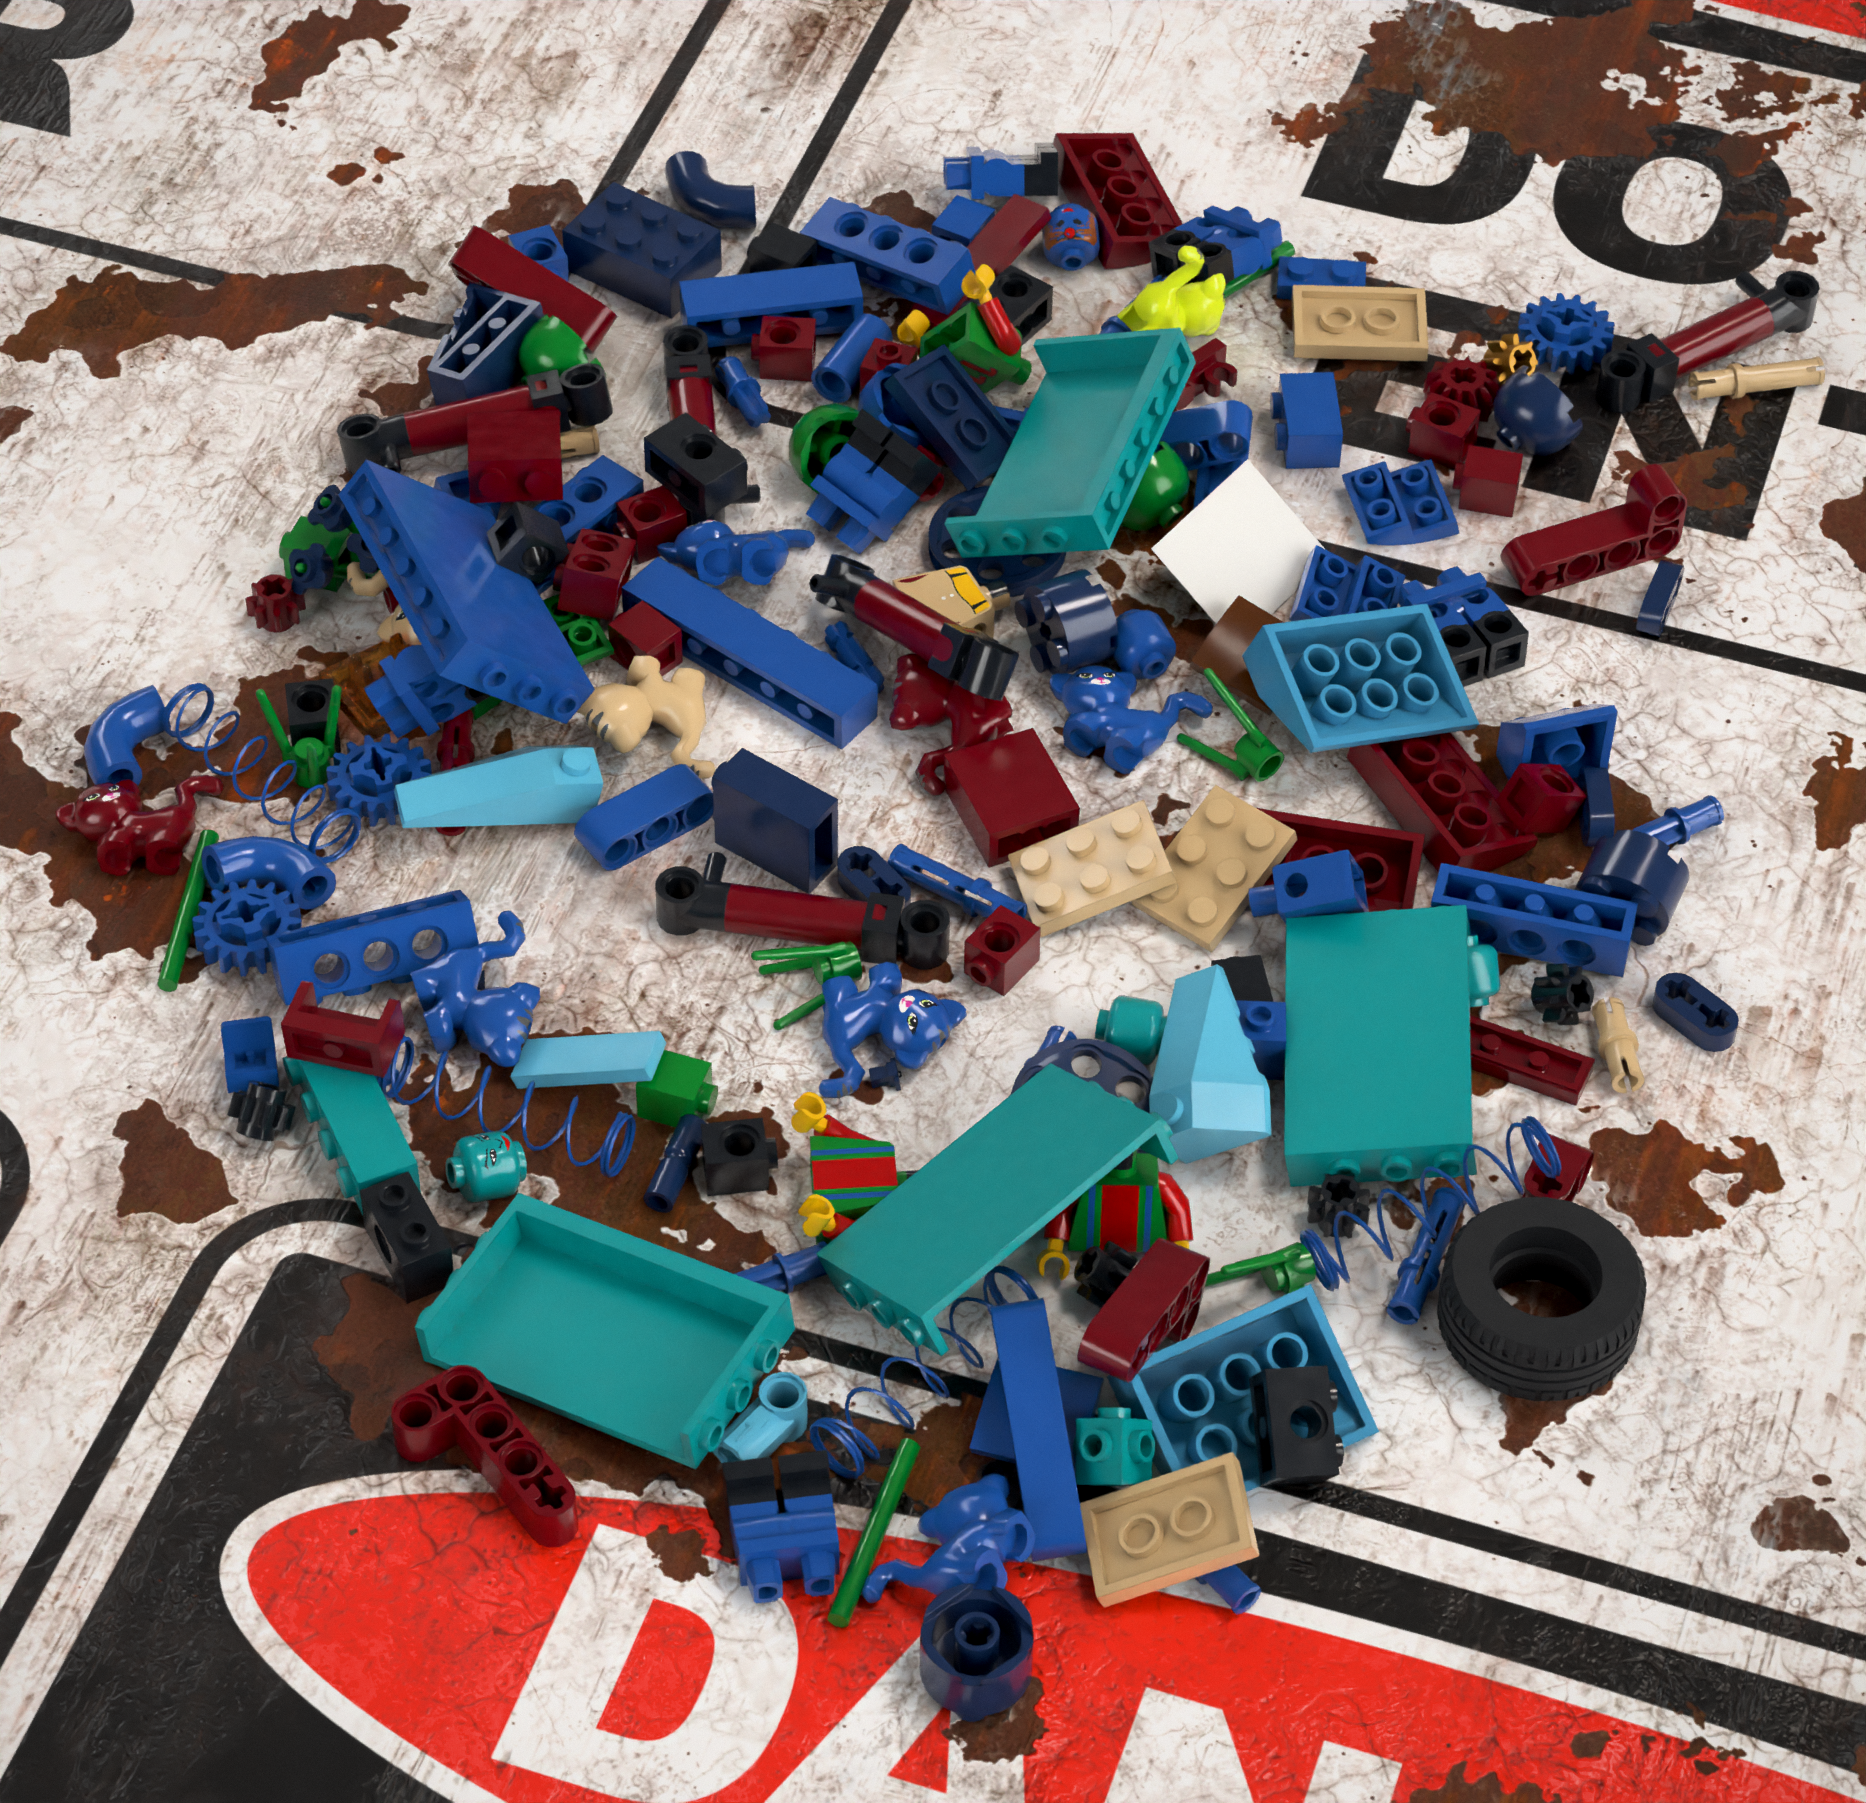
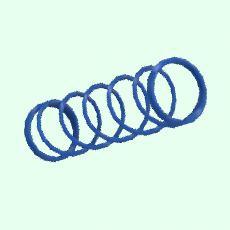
M201 683L187 685L169 700L162 717V726L165 732L170 737L177 738L184 749L193 752L204 751L206 766L212 773L220 776H233L234 789L241 798L250 801L261 800L263 815L269 822L279 826L291 825V836L296 844L304 846L316 855V850L331 846L342 839L354 824L351 835L339 850L330 856L319 858L325 864L334 862L343 857L353 847L361 830V818L353 809L348 808L333 811L325 816L311 834L309 845L302 844L296 837L294 823L304 820L321 805L326 794L324 785H315L301 796L294 808L291 821H279L273 819L268 814L265 799L274 796L292 781L297 769L295 760H286L272 771L265 783L262 796L252 797L240 790L236 774L248 770L263 757L268 747V738L265 735H259L251 739L242 748L237 756L233 772H222L211 765L207 754L208 750L218 747L235 732L240 720V715L237 711H230L222 715L214 723L207 735L204 748H195L184 742L182 737L189 736L199 730L212 713L214 693L207 685ZM205 691L208 701L200 718L190 727L179 731L180 718L186 705L197 693ZM192 692L180 707L176 719V729L172 731L169 728L171 712L185 695ZM234 715L236 722L232 730L223 739L208 746L211 735L218 724L226 717ZM263 739L265 744L261 753L253 762L237 770L240 759L247 748L255 741ZM292 764L293 771L289 778L279 788L265 795L269 783L275 774L283 766ZM321 789L322 796L317 804L309 812L295 819L304 799L312 791ZM340 816H352L348 826L339 836L326 844L316 846L323 830L332 821Z
M404 1035L390 1064L392 1087L389 1091L386 1092L389 1068L385 1077L377 1076V1082L385 1098L391 1099L395 1097L402 1105H411L421 1100L434 1086L435 1105L443 1119L455 1120L461 1117L478 1100V1118L485 1133L493 1132L485 1126L482 1114L483 1092L492 1071L490 1065L484 1070L476 1095L455 1116H447L442 1112L438 1095L440 1075L448 1059L447 1050L440 1056L433 1080L417 1098L403 1100L399 1097L398 1093L409 1076L414 1058V1043L410 1037ZM405 1042L404 1060L399 1077L395 1081L399 1049ZM534 1080L531 1081L526 1089L524 1101L518 1112L505 1127L498 1131L504 1132L508 1130L522 1114V1135L527 1147L532 1151H541L553 1144L566 1128V1151L570 1161L576 1167H584L600 1156V1171L603 1176H608V1178L616 1176L627 1161L633 1145L636 1123L632 1114L628 1115L627 1113H622V1111L618 1112L600 1149L589 1160L578 1162L573 1158L570 1147V1128L572 1116L579 1102L578 1096L572 1099L568 1116L557 1133L543 1146H533L527 1138L526 1131L528 1102L535 1088ZM626 1122V1132L617 1159L609 1169L610 1155L620 1129Z
M1532 1116L1522 1118L1521 1123L1517 1122L1510 1125L1506 1135V1153L1511 1173L1486 1148L1475 1144L1468 1145L1463 1157V1173L1468 1195L1444 1171L1432 1166L1425 1167L1420 1179V1194L1426 1219L1399 1192L1389 1188L1382 1189L1377 1199V1217L1384 1244L1373 1230L1355 1214L1345 1210L1339 1211L1334 1219L1333 1232L1341 1267L1329 1254L1319 1236L1312 1229L1306 1228L1305 1231L1301 1230L1300 1241L1308 1249L1314 1260L1316 1276L1327 1290L1334 1292V1289H1338L1340 1285L1338 1273L1346 1283H1350V1276L1342 1254L1338 1233V1221L1344 1215L1351 1217L1359 1223L1377 1243L1386 1257L1393 1261L1394 1256L1382 1218L1381 1202L1384 1194L1391 1193L1403 1201L1421 1221L1431 1237L1437 1238L1428 1209L1424 1186L1425 1175L1430 1171L1437 1172L1443 1176L1464 1198L1475 1215L1480 1213L1468 1174L1467 1159L1471 1150L1478 1149L1489 1156L1506 1174L1518 1193L1523 1195L1524 1191L1517 1176L1511 1153L1510 1136L1514 1128L1521 1127L1525 1144L1540 1170L1549 1178L1560 1176L1561 1162L1557 1150L1544 1127ZM1534 1137L1543 1145L1551 1166L1539 1150ZM1316 1252H1317V1254H1318V1256H1319V1258H1320L1322 1264L1320 1263V1261H1319V1259H1318V1257H1317V1255H1316Z
M995 1266L985 1275L983 1283L984 1300L967 1296L955 1300L949 1312L951 1331L938 1327L939 1331L953 1336L960 1352L967 1361L977 1368L982 1369L984 1367L983 1359L967 1340L956 1333L953 1322L955 1308L962 1302L974 1301L987 1306L991 1315L990 1306L994 1305L989 1301L987 1285L997 1305L1007 1304V1300L997 1287L995 1273H1001L1009 1277L1023 1290L1029 1300L1038 1299L1037 1294L1026 1279L1015 1270L1006 1266ZM961 1343L975 1355L979 1363L970 1357ZM915 1347L917 1361L896 1356L888 1358L882 1364L880 1372L882 1392L877 1389L858 1387L852 1389L847 1394L845 1402L847 1423L842 1420L826 1417L817 1419L810 1426V1439L816 1451L827 1450L818 1433V1427H822L834 1434L846 1446L853 1457L856 1471L845 1468L827 1450L829 1467L837 1474L848 1479H857L864 1472V1459L861 1451L847 1432L837 1424L851 1431L858 1445L870 1458L874 1460L880 1458L878 1449L872 1441L853 1426L849 1404L851 1398L856 1393L867 1391L885 1398L890 1410L901 1424L909 1429H914L915 1427L914 1420L908 1411L887 1393L884 1374L886 1368L892 1362L905 1361L919 1367L926 1382L935 1393L942 1398L948 1399L950 1397L945 1383L932 1370L922 1364L919 1347ZM928 1374H929L936 1382H938V1384H939V1385L941 1386V1388L944 1390V1393H943L942 1391H940V1390L935 1386V1384H934V1383L932 1382V1380L929 1378ZM894 1405L904 1414L909 1423L901 1417ZM862 1440L868 1444L874 1454L865 1446Z

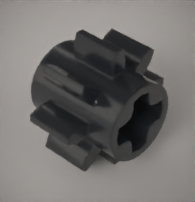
M1566 963L1547 964V976L1534 978V984L1531 989V1000L1534 1008L1543 1014L1542 1021L1544 1023L1557 1022L1558 1025L1579 1024L1578 1013L1590 1011L1593 1003L1594 990L1591 981L1582 975L1581 966L1568 967Z
M251 1080L249 1081L247 1091H233L227 1116L238 1118L236 1132L258 1140L274 1141L276 1130L280 1132L290 1130L296 1106L285 1103L286 1089L273 1084Z
M1326 1174L1321 1188L1317 1186L1309 1187L1307 1222L1317 1223L1323 1232V1236L1326 1238L1328 1236L1334 1237V1219L1339 1211L1345 1210L1355 1214L1368 1225L1370 1190L1360 1189L1352 1175L1331 1176ZM1347 1215L1341 1216L1338 1221L1339 1237L1346 1236L1348 1239L1352 1238V1232L1356 1224H1360Z
M1107 1241L1103 1250L1097 1246L1088 1248L1080 1256L1075 1266L1074 1277L1076 1281L1081 1283L1076 1293L1101 1309L1133 1270L1138 1258L1111 1241Z

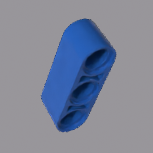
M1226 400L1175 411L1172 413L1160 441H1165L1171 446L1187 467V471L1237 461L1244 458L1250 448L1252 411L1246 404L1236 400ZM1159 443L1156 447L1155 453L1160 451Z
M678 764L590 809L578 820L574 835L604 869L613 871L708 821L712 817L714 810L713 791L689 766Z

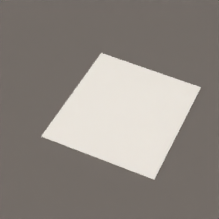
M1247 459L1151 549L1214 623L1217 624L1239 595L1272 615L1298 590L1307 557L1316 545L1324 547Z

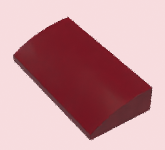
M1056 133L1053 145L1058 151V182L1069 203L1078 204L1095 215L1098 222L1100 241L1098 258L1104 269H1119L1151 263L1149 242L1183 223L1133 133Z
M1451 733L1349 748L1346 758L1401 827L1408 832L1425 834L1423 854L1438 873L1441 863L1490 872L1513 861L1536 846L1538 838L1533 832H1522L1499 805L1496 799L1500 792Z
M1257 808L1296 832L1298 840L1279 864L1349 850L1364 872L1369 912L1390 909H1413L1425 834ZM1273 873L1263 886L1274 884Z

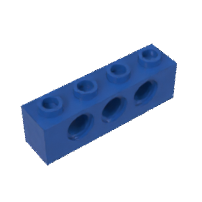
M832 197L826 200L799 232L817 240V265L854 262L859 281L946 315L952 311L965 295L961 288L963 278L969 270L973 271L974 275L976 272L969 249L956 241L949 242L931 235L922 228L915 229L897 222L890 216H880L862 209L855 203H845Z
M602 455L589 466L580 469L572 479L563 485V500H544L535 506L533 510L559 522L566 545L567 543L575 544L582 528L614 535L613 524L617 523L616 502L643 493L644 481ZM556 568L540 584L532 581L539 595L553 585Z
M1444 863L1440 865L1431 900V907L1466 905L1470 934L1478 935L1479 944L1493 946L1497 952L1554 964L1566 963L1569 967L1581 966L1583 970L1622 978L1624 976L1638 907L1636 902Z
M460 889L265 937L277 992L286 1006L291 1004L302 980L313 982L318 1005L323 1002V996L342 992L344 996L360 995L372 990V984L391 980L393 984L412 982L410 972L432 964L448 951L454 948H472L479 945L470 900ZM420 931H434V940L429 947L422 950L413 949V939ZM374 942L386 943L385 953L379 960L374 962L364 961V951L370 944ZM325 954L337 955V964L333 970L325 974L314 972L315 963L321 956Z

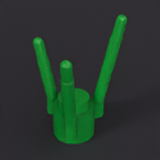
M1206 668L1204 670L1205 677L1247 732L1238 740L1234 747L1237 760L1235 761L1183 733L1177 735V741L1231 770L1241 781L1249 775L1258 782L1267 780L1283 764L1284 754L1259 730L1211 668Z
M335 685L332 688L324 741L321 742L312 737L303 738L296 743L295 747L290 745L265 691L258 689L255 693L280 747L282 761H296L297 769L293 778L299 786L304 788L324 785L328 782L326 770L328 766H331L330 759L336 752L334 742L342 688L339 685Z
M842 941L824 946L758 950L751 953V958L755 961L793 959L762 965L758 970L761 975L813 968L816 980L820 985L828 979L838 976H850L854 982L862 978L860 956L851 941L846 943ZM823 993L773 1023L774 1029L781 1030L825 1004Z
M1296 1242L1270 1254L1224 1265L1220 1271L1208 1274L1205 1287L1261 1272L1266 1286L1271 1291L1280 1290L1286 1295L1305 1287L1304 1284L1315 1280L1316 1267L1308 1249L1302 1243Z

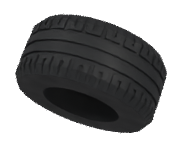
M1527 1197L1499 1203L1472 1217L1467 1224L1459 1229V1232L1453 1238V1242L1448 1247L1442 1270L1437 1305L1439 1330L1443 1340L1446 1342L1447 1349L1461 1367L1489 1388L1511 1397L1531 1401H1561L1586 1395V1393H1591L1598 1387H1602L1608 1381H1611L1616 1376V1373H1619L1624 1368V1365L1628 1363L1630 1355H1632L1635 1349L1647 1291L1644 1267L1639 1256H1637L1635 1248L1623 1233L1611 1222L1591 1209L1571 1201L1549 1197ZM1518 1281H1545L1571 1292L1581 1301L1585 1308L1577 1313L1563 1317H1539L1515 1308L1497 1290Z

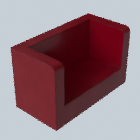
M304 980L301 981L281 1022L288 1058L379 1077H385L405 1034L400 1000L389 998L380 1019L318 1007L313 982Z

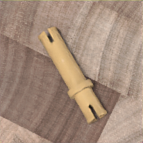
M1819 356L1812 357L1811 359L1742 367L1740 363L1727 365L1726 369L1691 372L1688 378V387L1697 386V390L1690 391V396L1694 401L1729 395L1731 399H1738L1744 397L1745 393L1822 385L1825 379V369L1816 371V367L1824 365Z

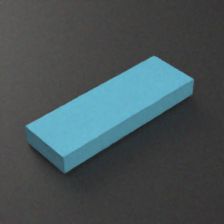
M660 1031L527 1039L521 1050L519 1062L515 1065L510 1077L517 1089L527 1088L533 1080L535 1088L652 1081L666 1046V1041Z

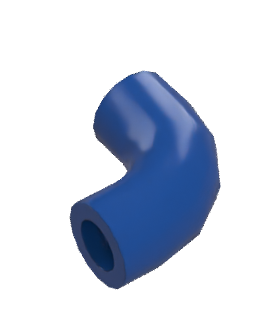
M154 685L129 693L108 705L90 726L84 745V756L88 773L95 785L103 783L116 784L121 780L128 779L136 783L137 786L142 779V769L133 755V750L138 743L165 731L162 726L165 706Z
M249 836L207 845L202 850L203 871L208 884L213 890L229 891V882L235 881L239 887L247 886L250 879H255L257 885H267L269 882H273L275 887L282 892L288 890L291 893L292 901L298 903L300 908L305 910L323 905L335 890V874L317 855L300 844L281 838Z

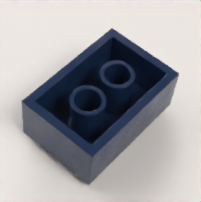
M615 182L609 185L562 230L563 250L568 257V272L671 319L680 311L679 281L713 278L722 270L721 230Z

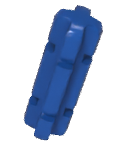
M838 621L834 625L829 624L825 629V642L836 653V658L840 663L858 673L865 674L878 684V694H880L884 690L883 682L885 677L878 667L873 665V660L859 640L853 636L854 633L848 624L843 621Z

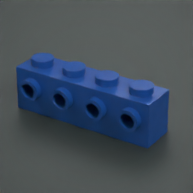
M854 262L679 281L682 324L702 329L708 338V348L751 343L752 334H760L763 316L816 318V335L845 332L855 318L863 314V293Z

